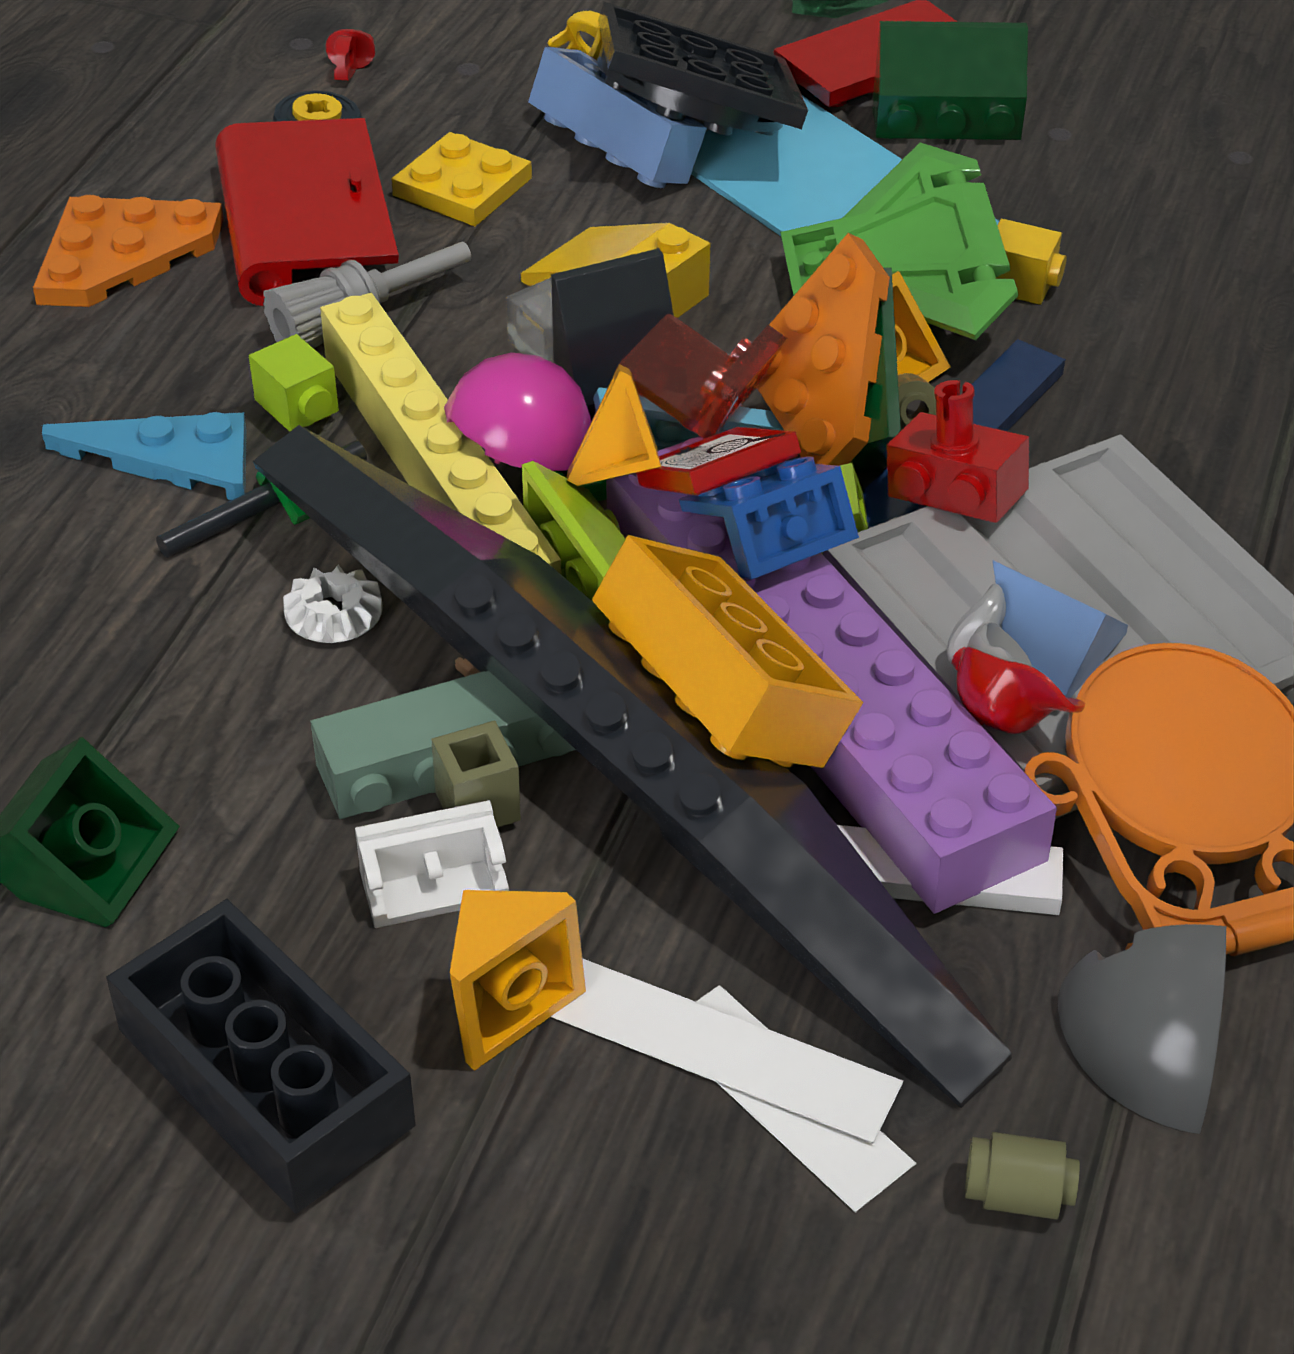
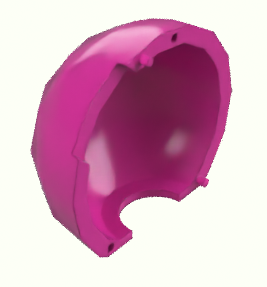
M512 352L484 359L467 371L444 406L447 423L454 422L465 436L485 448L484 455L495 459L494 462L496 464L503 462L522 468L524 463L535 461L552 471L568 470L592 422L580 387L562 367L537 355Z

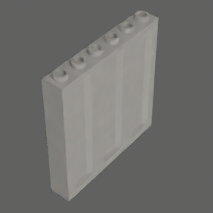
M1121 434L1029 468V489L997 523L927 506L858 532L859 538L823 552V556L961 704L962 702L957 691V670L947 658L948 640L961 617L984 596L992 584H996L993 568L994 560L1127 624V634L1101 664L1123 651L1148 644L1182 643L1201 646L1227 654L1254 668L1271 681L1294 706V595ZM1081 687L1075 692V694L1071 698L1076 699ZM1054 710L1035 727L1021 734H1010L985 724L981 725L1023 771L1031 758L1040 753L1055 752L1067 756L1065 734L1070 712ZM1041 773L1035 776L1038 786L1049 794L1063 795L1070 792L1064 781L1056 775ZM1076 803L1074 804L1072 810L1068 813H1071L1078 809Z

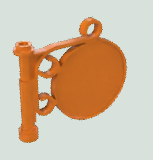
M1156 643L1134 647L1109 658L1087 678L1076 699L1085 703V708L1082 712H1070L1065 734L1067 756L1055 752L1040 753L1031 758L1026 764L1024 772L1037 786L1035 776L1041 773L1056 775L1064 781L1070 792L1063 795H1053L1045 792L1040 787L1039 789L1057 807L1056 816L1070 812L1076 803L1116 887L1124 899L1131 905L1143 930L1184 924L1226 926V955L1230 954L1231 956L1294 941V887L1276 891L1281 884V880L1274 872L1272 863L1280 861L1294 866V842L1285 837L1294 826V706L1271 681L1254 668L1227 654L1209 648L1182 643ZM1110 827L1139 847L1161 856L1148 876L1147 890L1132 873ZM1261 854V858L1255 867L1254 876L1257 886L1264 895L1210 908L1215 881L1212 871L1207 864L1233 863ZM1176 872L1191 879L1197 890L1194 910L1173 906L1159 899L1166 887L1165 874ZM1133 942L1127 944L1125 950L1129 949Z

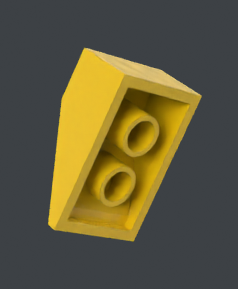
M671 223L589 227L521 273V282L552 298L551 274L659 248L664 255L674 320H676L709 296L711 243Z

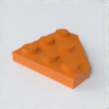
M96 195L69 197L33 286L36 305L90 307L106 300V290L127 280L136 286L169 271V261L191 251V254L197 258L213 251L224 221L222 203L202 202L197 199L164 201L151 200L146 197L131 199L100 198Z
M847 233L739 359L784 431L796 432L801 449L800 456L814 457L815 464L835 466L849 464L869 440L871 418L864 416L868 383H876L882 336L875 333L879 301H887L890 277L864 240L850 233Z

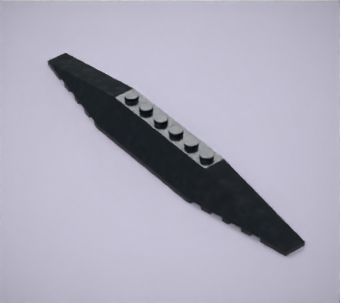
M300 425L253 460L255 468L476 669L480 672L489 670L658 823L662 837L960 1108L1012 1059L1010 1050L806 784L786 767L780 766L769 759L747 756L744 760H738L719 751L711 743L710 737L712 734L701 721L686 713L676 704L675 697L677 695L666 682L654 676L642 666L641 660L643 657L631 643L621 639L609 629L608 624L610 620L596 604L539 555Z

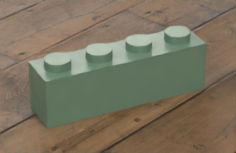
M489 670L310 720L316 766L339 819L375 811L384 806L428 793H436L431 739L495 720L518 767L576 750Z

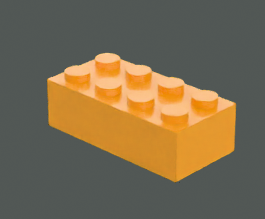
M628 535L592 598L596 606L610 620L608 624L609 629L621 639L631 643L643 657L641 660L642 666L648 672L666 682L677 695L675 697L676 704L686 713L698 718L712 734L710 737L711 743L719 751L734 759L744 760L747 756L769 759L783 767H792L795 763L823 768L864 703L719 556Z

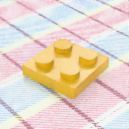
M449 132L391 178L392 193L395 197L469 225L477 226L532 179L531 161L512 155L506 150L496 149L471 140L465 135Z

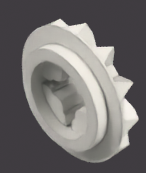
M339 564L332 572L322 573L318 569L313 568L310 579H293L291 592L283 596L285 619L290 628L306 639L323 643L343 642L363 635L378 622L383 609L378 582L367 580L362 569L345 574ZM333 597L336 601H343L342 610L339 611L336 605H332L328 600L323 601V599Z

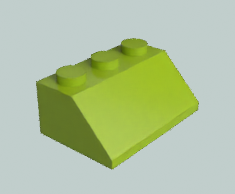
M535 461L522 464L524 508L560 557L561 575L592 601L593 596L625 541L615 515L609 509L604 510L589 489L567 481L566 477Z

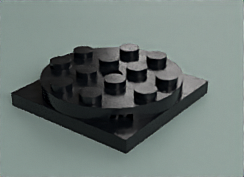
M603 3L598 19L603 43L597 64L606 75L605 83L608 86L624 92H633L656 103V112L667 118L683 121L687 115L703 120L704 127L722 135H732L735 128L772 136L774 131L781 129L784 124L802 130L808 108L785 58L611 3Z

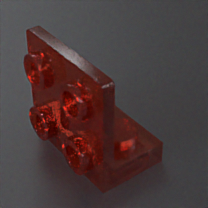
M666 314L619 364L630 369L640 396L647 398L674 417L688 430L706 439L718 434L756 390L787 340V337L770 325H767L753 342L744 337L729 355L673 315Z

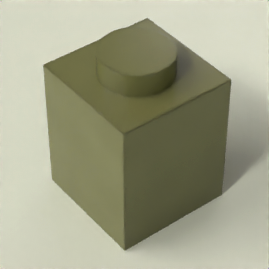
M495 720L431 739L435 792L443 809L490 800L497 827L521 820L518 764Z

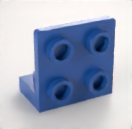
M802 457L784 461L700 495H687L679 499L683 512L724 517L741 578L752 580L859 538L841 467L815 464L814 457Z

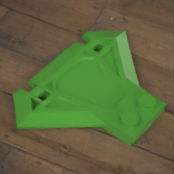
M919 143L842 218L780 232L793 295L804 285L847 233H850L864 240L883 268L892 267V274L897 271L901 273L927 323L976 340L1018 297V290L1014 279H996V277L1010 271V265L985 184L968 182L981 176L977 160Z

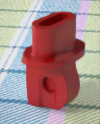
M340 29L330 34L326 41V53L331 62L336 65L334 80L348 81L354 75L356 69L367 66L373 60L375 44L370 34L355 29Z

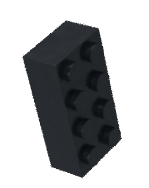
M228 899L223 900L106 976L118 1027L122 1034L295 1214L299 1213L416 1126L410 1072Z

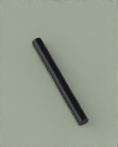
M358 440L341 447L362 460H367L365 448ZM270 482L157 536V545L162 554L169 558L281 502Z

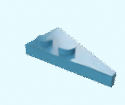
M213 412L192 416H152L142 419L43 424L42 436L46 449L55 450L62 456L81 460L86 455L85 451L111 458L113 469L153 480L165 479L183 488L192 490L195 484L200 481L225 488L226 497L229 500L245 494L247 430L244 412L225 414Z

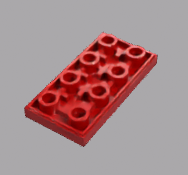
M915 0L775 48L774 55L785 58L795 82L816 96L823 105L839 107L846 104L847 100L867 93H874L880 21H958L928 0Z

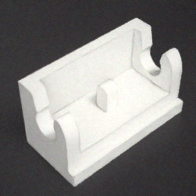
M490 800L355 828L360 873L375 928L460 911L463 890L509 891L506 875L502 867V863H506L505 853Z

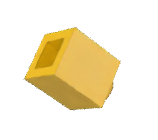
M1001 218L997 226L1009 261L1010 271L996 277V279H1014L1018 290V297L1016 299L1041 305L1050 286L1058 287L1064 274L1067 257L1066 255L1059 254L1062 233Z

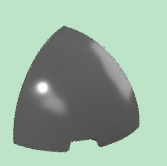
M1184 924L1138 931L1134 935L1132 946L1127 950L1109 957H1103L1096 950L1088 953L1070 970L1058 993V1014L1065 1040L1073 1056L1087 1075L1110 1097L1140 1116L1167 1127L1200 1134L1216 1060L1225 979L1226 926Z

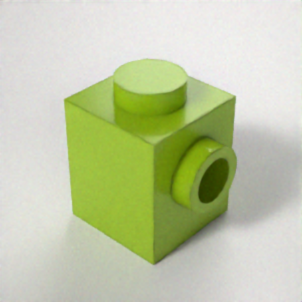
M298 334L249 355L255 400L289 432L298 425L302 427L310 426L339 411L334 366Z

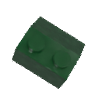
M80 737L42 759L1 812L0 882L20 900L107 927L114 923L180 826L87 740Z

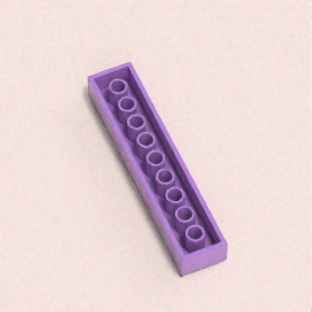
M708 433L688 439L685 442L659 450L658 454L661 456L712 435ZM636 473L606 479L607 509L611 510L615 515L620 532L625 539L628 535L719 556L739 575L724 517L683 512L679 499L690 494L644 488L639 486ZM822 553L752 580L742 578L864 702L823 768L811 766V768L857 823L869 831L934 914L976 896L983 890L1049 860L1057 807Z

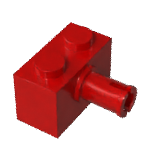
M960 380L942 382L934 389L936 415L920 412L887 444L888 497L997 523L1029 489V436L973 424L974 386L965 382L962 385V394L960 395Z

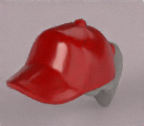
M992 584L984 596L961 617L948 640L947 658L957 670V691L966 710L980 725L985 724L1010 734H1021L1030 730L1054 710L1072 713L1082 712L1085 708V703L1079 699L1065 697L1046 675L1033 668L1028 656L1019 644L1000 627L1006 613V602L1000 585Z

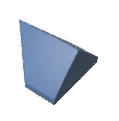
M993 560L995 582L1002 588L1006 602V613L1001 624L1002 629L1023 649L1033 668L1046 675L1065 697L1071 698L1127 634L1128 625Z

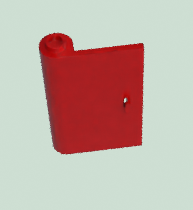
M365 118L236 123L227 126L218 134L215 148L238 287L241 295L248 302L264 306L265 297L263 292L292 284V269L340 267L342 263L349 260H355L361 265L398 263L399 254Z

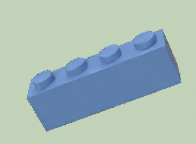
M554 47L544 48L528 103L545 113L544 119L547 122L571 129L575 132L574 138L578 142L607 152L605 158L608 161L622 167L632 168L638 172L637 179L646 185L665 188L666 183L688 184L707 129L704 125L687 115L683 121L662 116L656 112V103L633 92H624L608 86L605 83L606 75L598 67L597 60L581 50Z

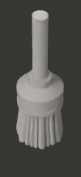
M462 241L382 273L376 269L367 272L360 263L355 260H349L342 263L338 268L331 267L323 270L319 278L265 290L263 292L265 297L263 302L265 308L263 311L268 318L270 330L274 334L276 342L298 334L314 349L324 343L320 307L342 301L349 296H360L371 292L379 303L388 300L389 293L471 261V252L467 244Z

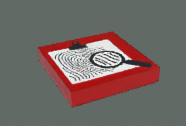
M735 427L659 456L661 467L636 472L639 486L644 488L700 495L798 456V453H801L795 431Z

